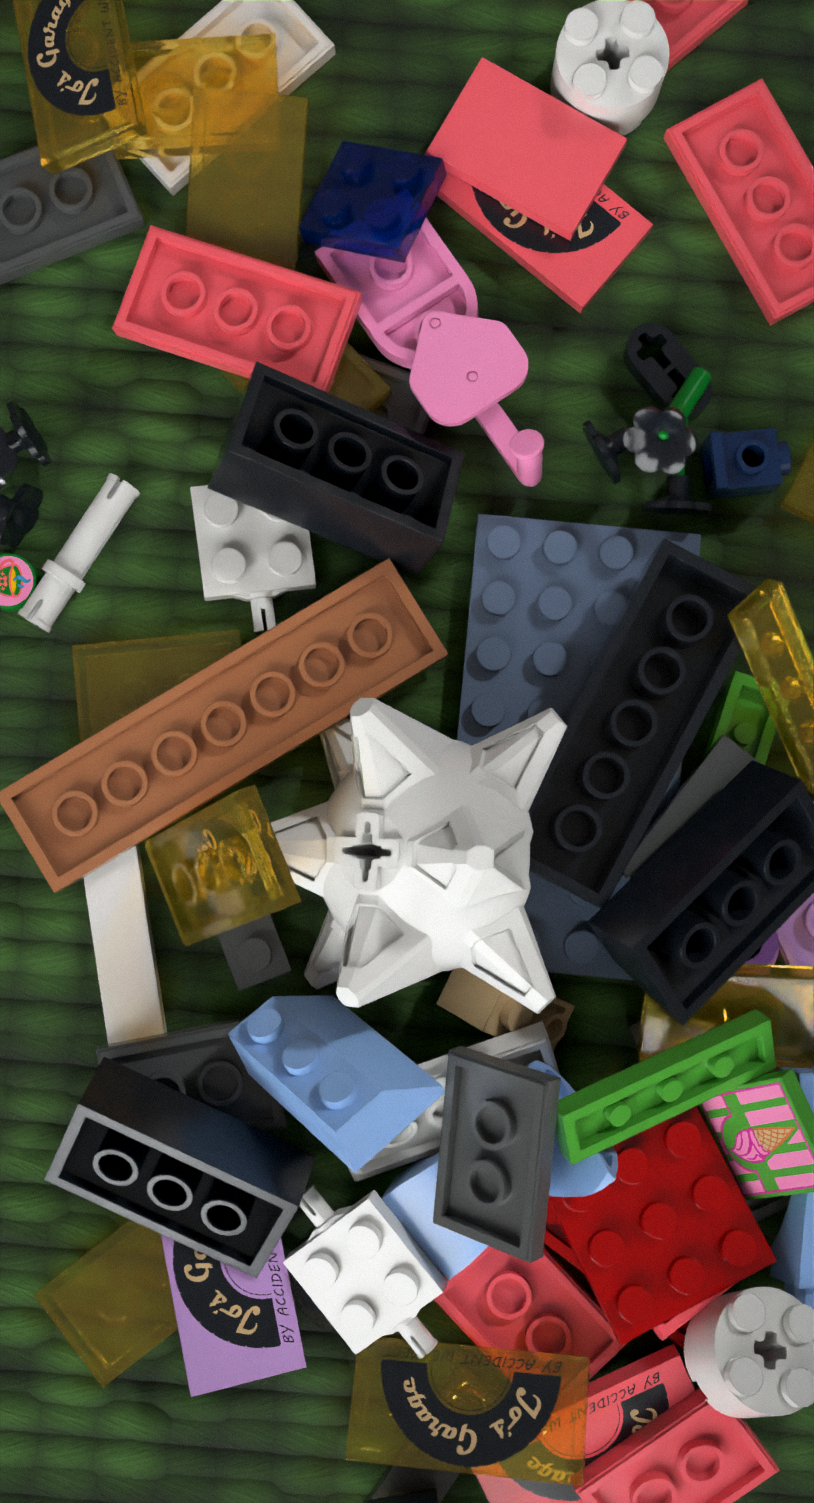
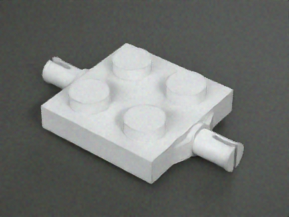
M208 485L190 487L205 601L235 598L250 602L254 626L253 633L263 634L264 628L261 612L265 613L267 631L276 626L273 599L288 591L316 588L309 530L208 489Z
M314 1184L309 1186L307 1190H304L299 1206L315 1225V1229L309 1239L288 1254L283 1261L284 1265L355 1355L380 1337L399 1332L417 1354V1357L419 1359L423 1358L425 1353L428 1354L435 1348L438 1341L434 1339L419 1320L417 1314L422 1307L444 1292L448 1281L375 1190L371 1191L354 1205L333 1211L316 1190Z

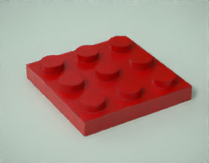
M697 1106L613 1145L618 1156L616 1179L601 1191L584 1197L549 1196L548 1202L617 1341L621 1345L777 1261Z

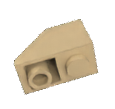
M462 967L452 970L436 1003L477 1029L496 1037L543 1021L553 1051L563 1037L567 1022L575 1007L556 997L537 1014Z

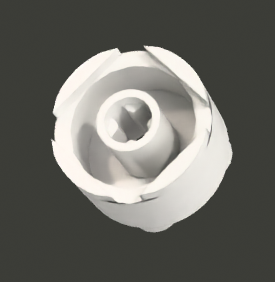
M597 0L581 8L574 9L568 15L558 38L550 83L551 96L622 136L635 130L653 109L669 63L668 40L665 31L656 19L654 9L648 3L641 0Z
M754 1287L720 1295L691 1319L686 1330L684 1359L692 1382L697 1381L700 1389L708 1398L705 1400L715 1410L734 1418L784 1416L814 1403V1309L811 1306L802 1304L791 1294L773 1287Z

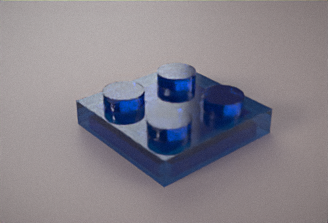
M342 141L299 226L304 242L404 263L447 175L443 159Z

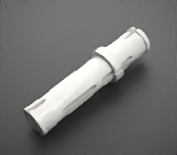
M109 473L106 482L54 561L47 559L42 567V570L46 572L23 608H20L18 611L20 616L39 626V628L47 633H50L52 630V625L75 591L81 593L86 585L82 581L134 500L140 495L136 488L125 480L120 482V478L112 473Z

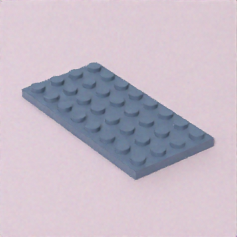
M478 514L457 740L469 745L477 744L549 708H552L564 721L653 551L665 538L699 556L701 534ZM682 762L643 836L680 789ZM529 872L531 889L524 908L547 972L633 980L612 959L588 923L600 908ZM621 876L610 899L628 882L623 876Z

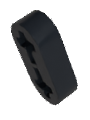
M645 323L635 328L630 334L623 352L624 363L628 371L660 410L670 405L677 391L676 384L671 380L670 376L681 386L693 367H700L674 334L664 325L657 323ZM640 341H643L648 346L653 345L655 342L661 346L657 357L665 367L664 370L652 357L644 361L638 357L642 347ZM711 382L689 415L688 421L697 418L710 402L712 395Z

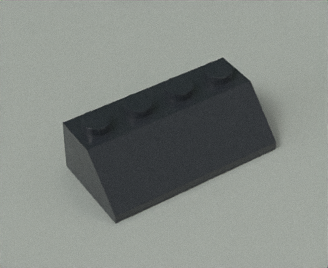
M256 361L222 442L207 488L380 561L390 558L395 567L417 576L444 543L464 453Z
M752 760L588 921L612 959L674 1021L682 1026L814 893V803L802 780Z
M103 1057L78 1103L44 1180L257 1278L300 1205L316 1156Z

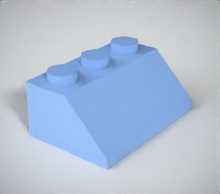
M333 995L272 996L228 1033L248 1074L354 1173L360 1170L445 1093L443 1086L349 1008L344 1006Z

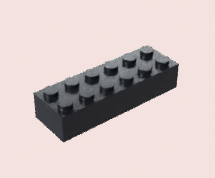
M665 538L653 551L564 719L567 729L528 811L533 828L530 842L529 872L601 909L609 901L770 593Z

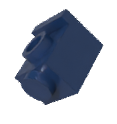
M776 428L723 434L722 431L710 432L700 446L707 500L773 493L783 483L782 476L789 475L790 449L786 441L777 442ZM754 451L757 455L758 466L750 467L746 465L742 459V453Z

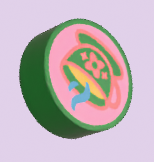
M12 553L0 554V609L10 612L19 611L39 584L40 576L37 569L22 556Z

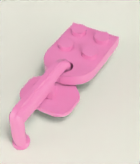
M406 192L314 251L318 264L332 283L361 292L363 301L356 319L377 349L387 359L399 366L411 369L409 377L411 391L429 417L438 424L450 427L462 425L475 417L517 479L524 486H536L542 478L544 439L536 430L525 429L518 432L498 403L519 389L525 382L528 375L527 355L504 323L478 318L477 295L472 282L410 194Z

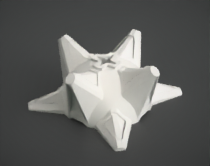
M359 698L350 709V719L347 717L320 734L335 788L329 800L247 831L267 856L276 875L323 897L329 908L304 972V976L311 986L321 989L337 981L336 994L344 1006L359 1008L442 971H450L462 967L537 1014L556 998L524 908L531 889L529 867L530 842L533 828L528 811L567 729V725L552 708L477 744L469 745L462 741L453 740L375 698Z

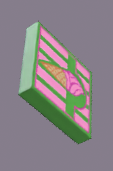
M793 1068L760 1075L698 1105L712 1137L745 1200L814 1192V1114Z

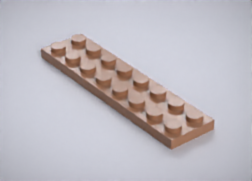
M388 558L0 791V803L54 893H59L333 727V725L350 716L351 707L359 698L379 699L448 656V652L392 561Z

